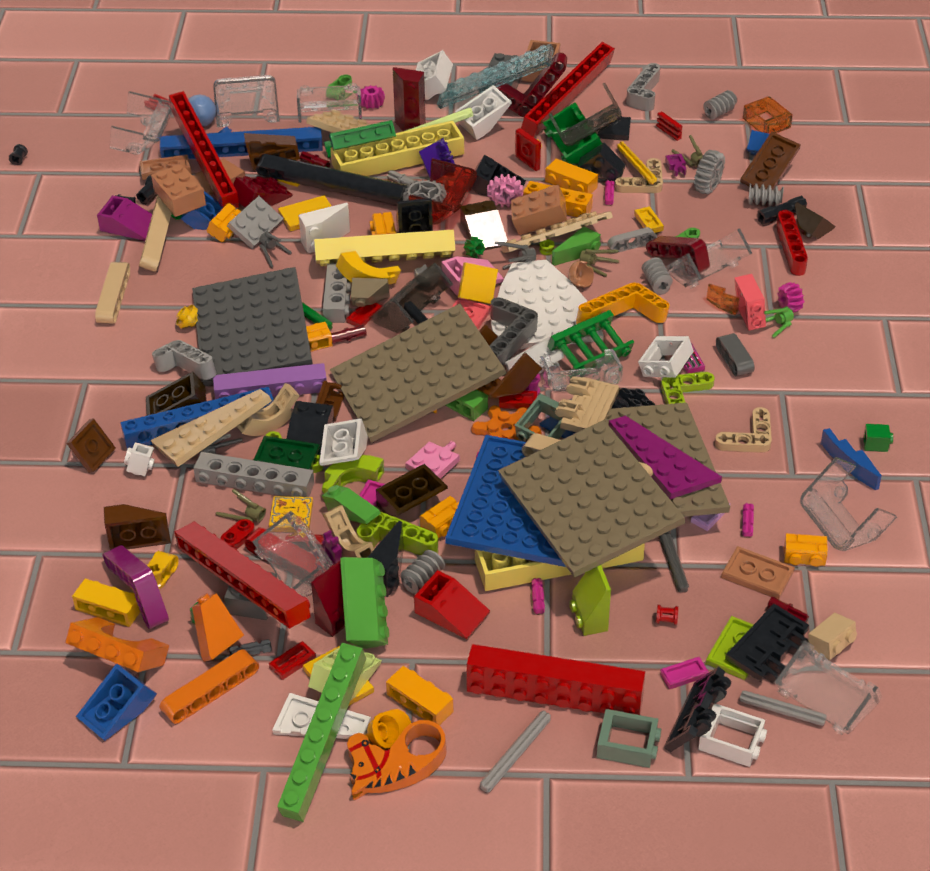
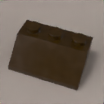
M422 464L377 488V507L385 514L398 516L448 489V486L431 469Z

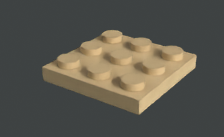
M338 110L314 114V116L307 117L306 122L332 133L371 125L364 119L357 120L352 115L340 114L341 112Z

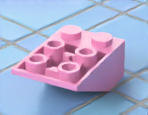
M456 256L442 261V279L458 297L463 263L494 268L488 260ZM499 272L497 273L496 284L504 280Z

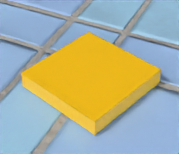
M463 263L458 298L491 304V300L494 298L498 269Z

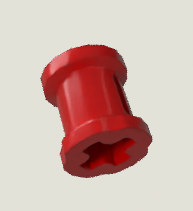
M657 604L656 623L672 622L674 625H677L679 606L669 608L661 607V605Z

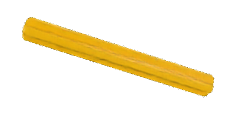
M623 141L617 144L619 151L649 184L653 185L654 182H657L655 175Z

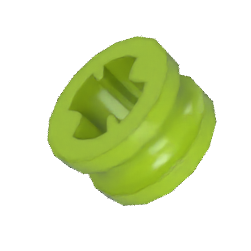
M550 239L541 241L539 243L540 253L552 255L555 247L554 241Z

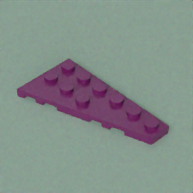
M626 415L609 420L608 426L638 462L645 463L653 470L652 479L669 499L721 483L722 476Z

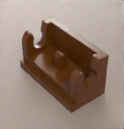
M324 380L316 403L333 405L334 422H336L344 394L340 391H334V389H341L342 385Z

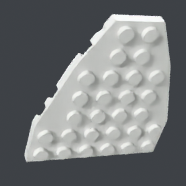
M547 260L512 263L498 294L500 298L517 303L538 313L537 331L520 349L530 348L558 331H563L577 325L578 307L580 304L587 302L574 284ZM491 320V330L498 336L508 327ZM601 329L597 331V334L603 341L604 335ZM590 336L581 338L584 343L594 342Z

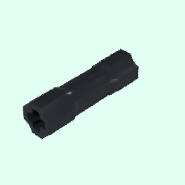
M801 195L788 200L786 203L758 210V221L762 225L774 221L782 210L796 213V202L806 207V199Z

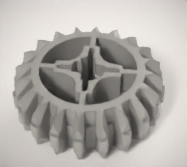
M708 150L702 156L694 177V187L699 193H712L719 184L725 168V156L723 153L716 150Z
M422 179V181L416 180L415 183L410 182V185H407L403 193V201L432 198V215L434 212L439 213V210H443V207L446 206V190L444 186H441V183H436V181L431 182L430 180L424 181Z

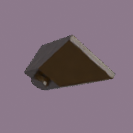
M796 202L795 209L798 226L804 231L802 234L810 239L812 237L820 239L835 228V225L824 217Z

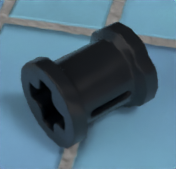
M22 144L15 145L13 152L9 155V161L12 164L21 165L23 157L28 153L27 148Z

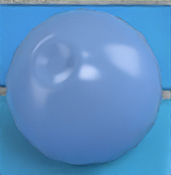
M201 94L190 97L188 100L201 125L204 127L211 124L216 117V106L213 100Z

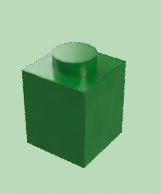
M866 424L863 435L864 450L888 452L889 445L893 444V433H890L889 425Z

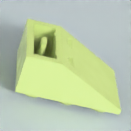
M339 648L314 663L308 687L322 693ZM364 653L366 661L351 700L356 697L381 664L382 660L375 658L371 653Z

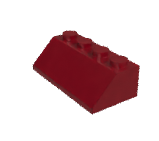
M393 67L395 123L402 131L425 124L424 72Z

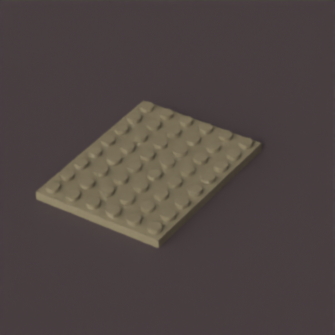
M461 304L330 369L337 384L342 385L341 391L357 419H362L371 443L506 374L505 368Z
M687 403L623 407L610 410L605 421L607 424L609 420L626 415L716 472ZM721 483L670 499L684 517L729 513L730 505Z
M604 420L498 470L501 479L574 578L685 524V517Z

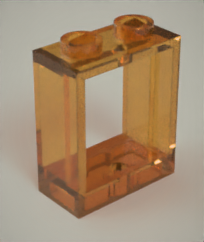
M770 96L744 105L743 119L759 132L770 134L771 131L778 133L791 128L793 114ZM768 112L772 118L764 120L760 115Z

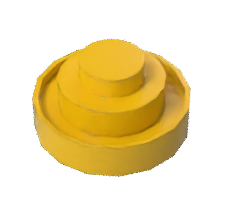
M193 304L188 307L184 306L176 315V325L181 329L189 326L193 327L198 321V308Z

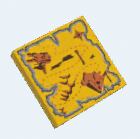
M274 496L269 530L309 531L313 497Z

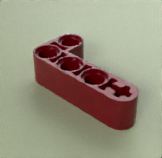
M659 236L646 243V250L651 256L685 259L687 270L693 276L702 273L710 267L706 243L700 238Z

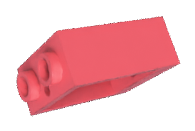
M748 274L735 277L736 306L748 330L766 327V316L764 314L765 298L753 275Z

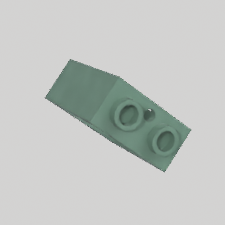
M540 393L515 424L516 437L523 442H527L531 435L535 433L528 428L539 414L543 412L559 420L558 424L548 435V437L559 439L566 431L560 428L563 418L555 414L559 402Z
M606 709L597 745V758L650 768L651 760H656L658 746H654L655 741L660 742L662 728H658V718ZM617 727L650 733L647 749L610 742L612 728Z

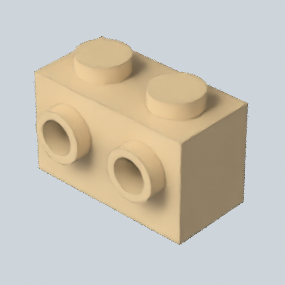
M834 612L808 633L809 651L831 660L850 643L855 641L857 636L856 622Z

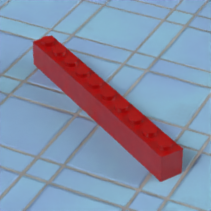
M601 42L524 116L521 129L535 138L545 128L543 122L562 111L611 63L615 48Z
M182 91L169 95L171 111L221 208L223 209L229 203L235 208H239L238 193L185 92Z
M194 521L174 531L178 549L289 629L311 618L310 602L305 596L303 597L295 589L284 584L282 580L277 579L270 572L261 568L259 564H255L236 548L234 549L228 545L226 541H222L214 533L209 532L204 526Z

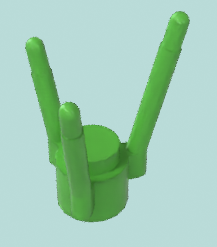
M787 306L781 309L764 311V314L776 313L774 316L767 317L766 322L775 319L778 324H784L772 335L773 338L779 335L786 327L792 325L791 321L794 319V314Z

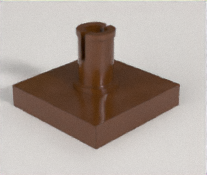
M94 418L89 419L66 443L88 473L94 472L116 449Z

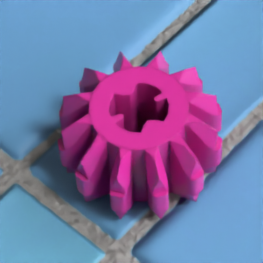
M377 85L364 86V88L360 89L358 95L359 103L362 107H366V109L379 108V106L383 105L385 99L384 91L381 87H377Z
M789 282L779 287V292L777 293L779 307L784 308L787 306L793 313L803 308L805 301L799 284Z

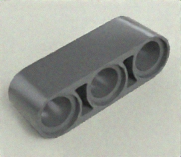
M735 333L716 338L717 350L734 376L754 372V361Z

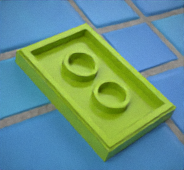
M731 616L706 658L705 664L714 668L719 666L726 673L746 680L748 674L725 660V657L729 650L754 624Z

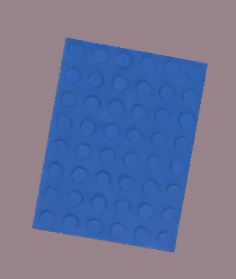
M485 435L445 537V544L566 567L499 476V469L526 457L522 453V447L526 442Z

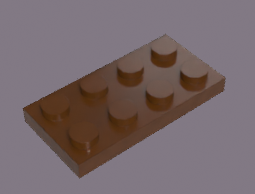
M771 131L742 175L740 183L749 187L751 183L752 188L756 183L758 189H760L762 184H764L765 189L771 185L773 190L798 153L801 144Z

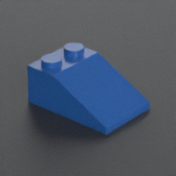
M116 664L76 717L106 741L144 712L157 693L130 671Z

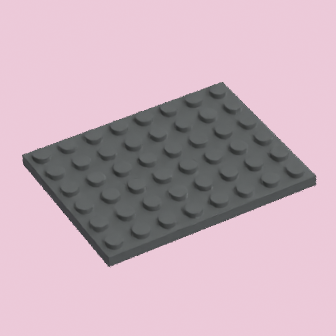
M296 267L192 288L194 306L198 308L196 326L199 350L212 357L217 375L313 364ZM213 378L208 380L202 379L205 387L214 385Z

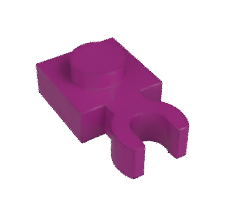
M681 153L665 156V162L669 170H674V176L677 177L678 172L686 175V162Z
M329 530L323 534V555L333 564H336L342 558V548L338 544L339 538L337 536L333 537L332 531Z

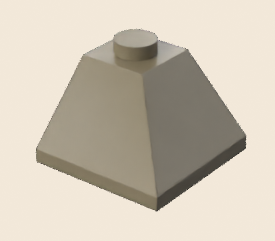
M352 278V305L364 307L365 305H372L390 297L388 279Z

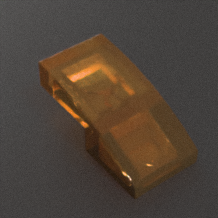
M709 283L707 300L717 308L736 315L739 309L740 298L726 294V288Z

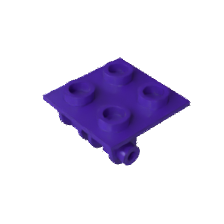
M444 138L419 151L431 182L449 171L457 170V164L452 159L453 155H450L451 151H449L448 143L445 142Z

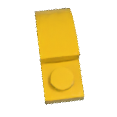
M356 251L341 253L336 264L340 273L350 282H352V278L388 279L389 284H394L401 272L398 266L386 268L372 267L366 264Z

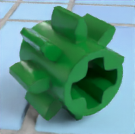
M472 236L471 240L466 239L463 248L466 251V255L471 256V258H477L478 255H483L485 245L483 239Z

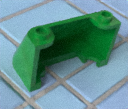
M576 102L543 122L546 127L544 132L548 138H553L563 154L561 156L562 160L569 164L577 165L582 156L602 144L599 136L594 132Z

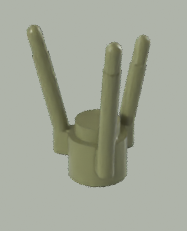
M689 135L696 152L692 153L691 160L685 156L683 158L691 167L695 166L698 168L703 154L692 135ZM674 149L671 150L674 154H680Z
M586 249L581 252L580 261L587 262L586 265L592 267L594 272L606 277V273L591 265H595L596 260L619 263V260L598 257L596 254L618 253L619 251Z
M232 489V492L248 505L245 510L247 517L221 512L215 513L217 516L236 520L248 519L259 523L265 517L266 509L252 502L237 490Z

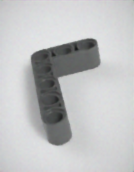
M497 297L491 300L490 318L508 327L490 345V348L504 366L505 362L537 331L538 313L517 303Z

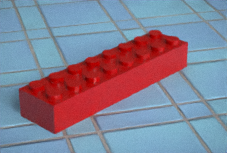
M476 644L471 645L466 664L467 692L605 714L606 709L636 715L641 713L646 671Z

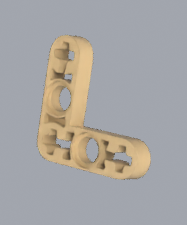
M657 158L647 160L646 167L654 175H657L655 176L657 182H654L653 185L649 184L644 177H620L615 180V190L620 193L661 192L663 187L661 161Z
M763 407L755 408L752 413V433L720 432L716 435L715 447L721 451H769L772 441L769 411ZM757 428H764L766 431H759ZM744 440V441H747L748 443H747V444H741V443H739L738 441Z

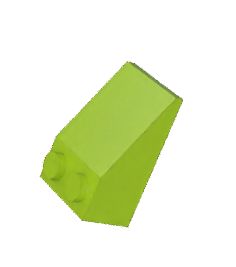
M601 565L585 572L572 592V600L569 601L571 612L576 614L577 628H581L584 636L607 632L609 627L611 588Z

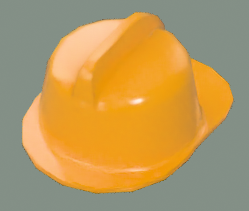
M400 709L385 711L376 715L369 722L367 734L365 735L373 745L391 748L403 730L411 724V720Z

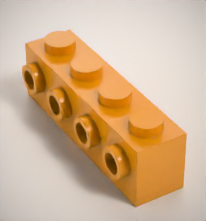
M529 181L523 191V196L534 191L546 189L552 185ZM560 187L566 201L567 215L579 217V215L590 213L593 194Z

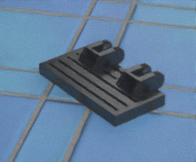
M773 604L729 650L725 660L760 682L766 679L776 683L780 679L778 674L784 675L787 671L786 666L780 662L785 655L790 653L800 657L803 653L802 648L806 649L809 647V640L804 635L809 630L810 625Z
M719 666L694 682L664 745V748L669 752L674 751L695 738V736L701 737L710 731L712 727L711 722L715 720L717 714L708 708L711 703L716 704L726 697V690L731 686L732 682L724 676L725 671Z

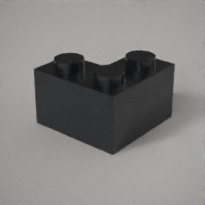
M604 142L582 156L577 167L596 174L600 173L606 180L615 181L622 176L626 164Z

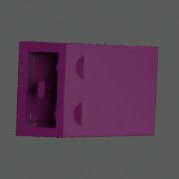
M112 195L97 214L100 231L146 240L152 214L128 198Z

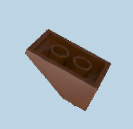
M126 504L104 507V524L110 550L120 545L128 550L171 544L166 513Z

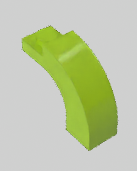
M361 455L358 460L332 464L324 472L325 482L322 486V493L325 494L330 487L335 485L343 487L351 482H367L368 480L379 482L384 474V459L370 455Z

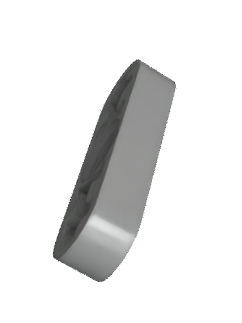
M646 227L613 236L608 240L607 245L610 250L623 252L645 246L647 242L656 238V234L651 228ZM635 237L633 242L628 243L631 238Z

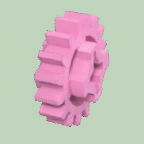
M501 174L500 178L495 176L494 181L490 180V184L487 185V197L494 201L495 206L500 204L501 207L506 205L509 208L512 199L523 196L521 181H516L515 176L510 178V174L506 177Z

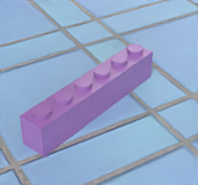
M324 363L221 374L213 377L215 399L268 386L273 398H275L285 383L290 384L299 395L319 393L323 381H327Z

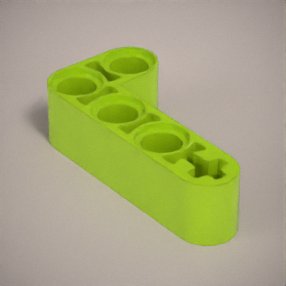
M383 512L369 523H361L357 528L358 537L365 542H372L373 547H375L380 540L384 539L396 523L401 521L403 523L404 550L419 556L426 550H432L438 554V536L436 533Z

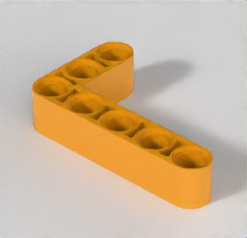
M633 282L580 304L576 324L608 310H611L614 316L632 308L656 323H664L667 320L670 304L642 284Z

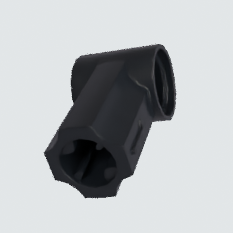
M151 175L147 177L145 186L136 194L137 199L145 205L156 195Z

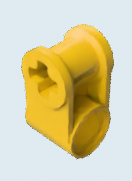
M158 550L147 566L153 572L160 589L176 571L179 558L177 555Z

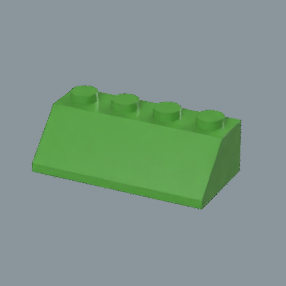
M340 558L346 641L364 649L388 645L390 633L386 622L388 610L385 605L386 588L383 582L385 574L383 564L374 558Z

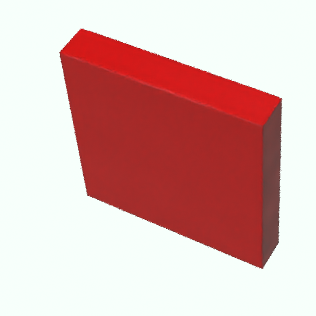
M521 128L516 129L515 157L533 170H540L541 142Z

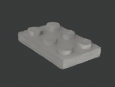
M258 196L232 219L227 227L253 249L260 242L261 234L266 231L270 233L284 218Z

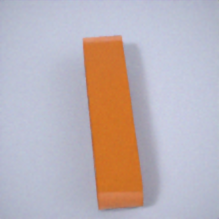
M241 649L165 697L161 701L159 708L172 723L178 724L252 677L258 671L259 663L246 650Z

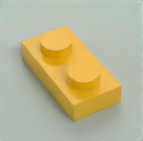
M650 206L634 210V216L643 228L649 227L654 233L664 231L663 223Z

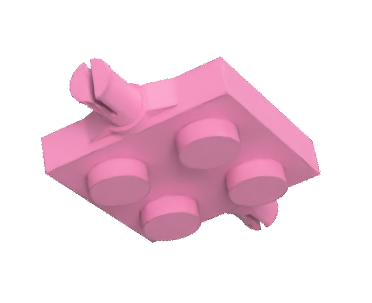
M450 441L445 447L428 442L405 463L406 469L411 471L425 464L441 479L460 461L459 454L452 452L456 447L455 442Z

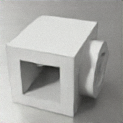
M135 442L133 448H128L124 464L128 465L126 471L134 475L146 476L148 469L152 470L155 459L152 458L154 447Z

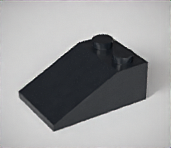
M432 198L398 201L396 213L397 233L433 231Z
M296 401L291 413L286 439L320 444L318 455H321L324 425L334 423L333 405Z
M401 521L396 523L367 557L380 561L384 566L383 582L386 588V597L392 591H395L400 584L404 552L403 523Z

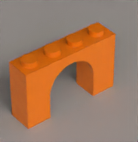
M99 617L70 623L66 644L136 672L160 667L165 664L169 649L168 644L153 638L129 641L113 637L115 624Z

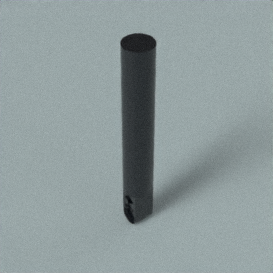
M263 154L255 168L256 172L262 176L397 206L398 201H403V193L407 188L405 184L269 154Z

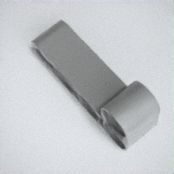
M648 64L627 88L626 104L628 106L643 111H652L654 109L655 92L651 90L660 79L659 64Z
M172 341L152 352L158 372H165L179 366L190 373L194 372L197 377L203 380L211 379L217 375L212 357L184 341Z

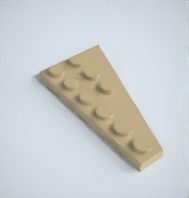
M596 211L579 215V217L567 219L565 222L551 225L549 230L542 228L535 231V235L525 234L521 236V240L511 239L506 241V243L529 246L531 243L546 240V238L556 237L583 228L582 226L592 225L600 220L613 218L611 211L598 214ZM501 246L503 253L511 252L518 249Z
M261 389L256 390L150 441L155 448L179 467L272 400Z

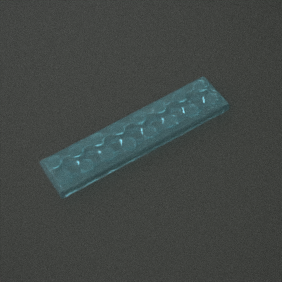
M552 44L542 45L536 50L527 51L521 56H514L508 61L499 62L493 67H487L483 71L474 72L465 78H459L455 82L448 83L445 92L439 95L438 107L440 109L480 94L492 85L498 87L549 67L554 51Z

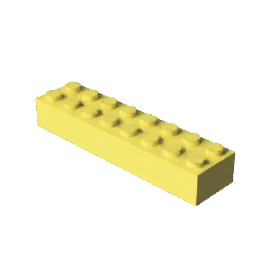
M454 121L399 132L393 138L335 151L331 147V162L334 169L364 176L381 174L390 170L394 171L400 168L424 164L419 151L442 138L448 143L449 151H451L450 155H453V157L464 154V137Z
M454 230L314 239L316 264H320V266H327V264L337 262L341 253L356 251L364 262L365 260H372V263L382 262V259L399 261L400 258L405 257L406 260H416L419 256H423V259H432L434 255H440V258H448L455 252Z
M645 543L601 564L602 568L643 561ZM475 550V563L485 591L531 583L533 578L546 580L571 575L567 567Z

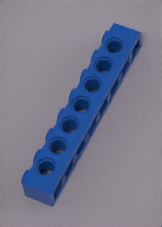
M268 386V387H264V388H259V389H261L262 391H264L265 393H267V394L270 396L271 400H272L269 404H267V405L264 406L263 408L267 407L268 405H270V404L274 401L273 396H272V394H271V391H270V389H269V386ZM256 390L120 422L126 449L133 448L135 442L147 446L153 445L150 440Z

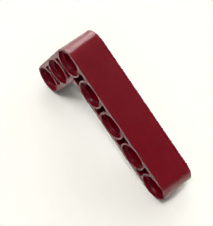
M556 53L524 94L501 80L495 81L493 85L511 100V105L508 109L524 117L544 98L564 73L568 58L564 53Z

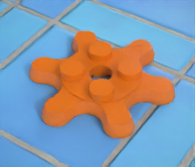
M491 406L487 412L491 420L487 422H474L471 432L476 435H491L521 441L516 437L515 424L527 409L519 408L515 413L510 414L507 411H501L498 406ZM530 426L528 428L529 430L542 435L540 427Z

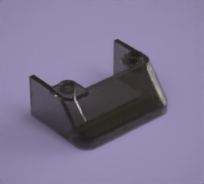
M606 83L602 85L612 104L569 129L561 132L551 113L548 114L567 148L579 145L591 138V135L594 133L598 134L622 119V112Z
M433 263L404 285L370 319L375 324L390 331L402 333L410 328L409 325L414 322L413 318L404 309L405 302L412 301L421 311L429 303L435 304L440 300L441 297L439 295L451 287L453 283L439 266Z

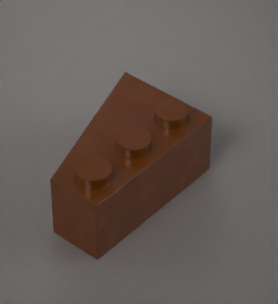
M244 133L245 144L253 170H256L255 168L263 154L292 160L300 159L295 136Z

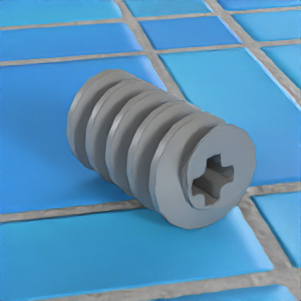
M727 90L707 100L703 104L706 116L714 120L716 117L733 110L737 103V97L731 90Z
M750 183L749 204H752L753 200H755L756 205L760 201H762L763 206H765L767 201L769 207L774 202L776 206L782 203L784 187L782 186L779 191L778 186H775L772 190L771 185L765 189L764 184H762L760 189H758L756 183L753 188Z
M656 257L646 261L641 269L654 293L659 295L667 293L673 280L660 258Z
M426 550L417 560H414L411 565L401 572V581L409 592L417 594L419 589L426 584L437 570H444L445 562L436 552Z

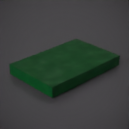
M264 435L253 460L312 470L320 451V444Z

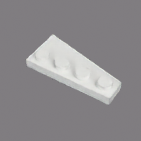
M289 693L273 727V734L305 736L319 701ZM347 710L336 738L349 739V737L356 733L365 735L371 717Z

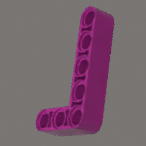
M122 545L104 552L102 556L108 569L133 590L147 628L152 629L169 621L162 596L151 569Z

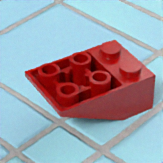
M439 570L434 573L414 596V610L416 614L465 639L470 637L490 613V610L461 583Z

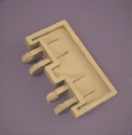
M572 377L570 384L566 388L567 393L574 395L572 400L561 399L558 404L559 406L555 410V414L563 418L560 428L579 432L598 422L606 421L619 392V386L586 377Z

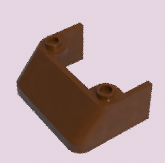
M486 324L479 330L489 346L499 337ZM524 352L502 380L497 378L478 389L490 398L521 394L543 368Z

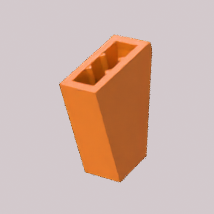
M206 593L197 599L198 603L192 607L203 661L213 660L244 636L217 593L211 595Z

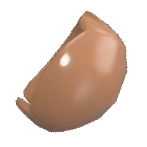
M575 261L569 268L568 277L576 287L585 288L593 283L594 270L592 267L587 266L585 261Z

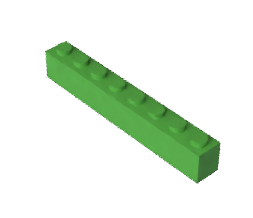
M341 643L277 805L281 815L304 822L364 667L366 656L363 648Z

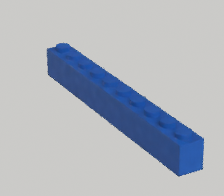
M318 127L206 133L218 157L248 156L244 133L295 136L299 152L323 151L321 128ZM184 135L160 136L161 158L188 155L189 159H196Z

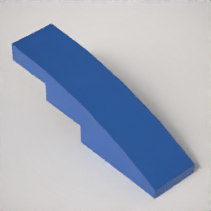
M830 428L824 429L821 445L830 456L859 481L874 490H878L882 475L863 450L855 451L847 439L839 441Z

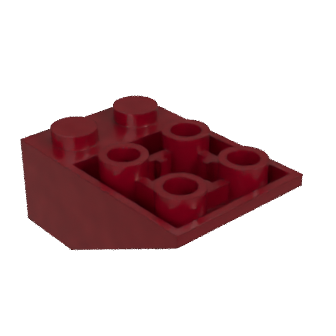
M248 176L236 177L233 184L238 193V201L244 208L258 196L270 206L293 196L287 187L281 185L277 179L272 177L269 179L262 177L250 178Z
M341 560L331 565L328 570L315 577L311 582L315 624L332 637L345 628Z

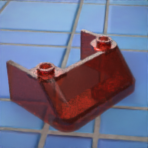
M434 158L431 159L430 181L443 184L447 193L442 203L432 200L433 225L443 222L460 209L477 179L476 170ZM411 194L409 195V200L426 199Z

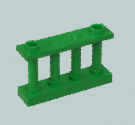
M389 120L330 133V141L324 142L327 157L331 158V147L335 151L396 137L393 121Z
M611 310L551 335L547 347L550 351L561 349L573 366L570 378L574 376L582 377L590 370L621 356L626 357L631 353L634 341L632 339L624 343L612 328L611 322L614 314ZM605 330L617 347L609 350L597 334V331ZM590 336L602 353L594 356L581 338ZM576 343L588 360L579 363L567 344Z

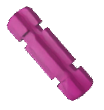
M607 180L605 183V204L612 205L614 203V181Z
M745 503L743 505L742 535L744 537H751L754 530V505L752 503Z
M533 578L531 584L533 612L535 614H543L545 612L543 580L541 578Z

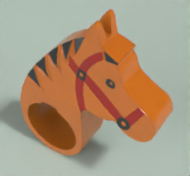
M429 720L415 721L403 730L387 751L376 745L369 744L368 737L362 733H356L349 737L347 747L349 757L354 764L352 773H350L351 783L354 785L351 791L353 800H357L367 793H383L402 789L429 777L438 769L447 754L446 737L442 727ZM420 736H431L440 742L439 747L435 751L426 755H413L407 748L412 740Z

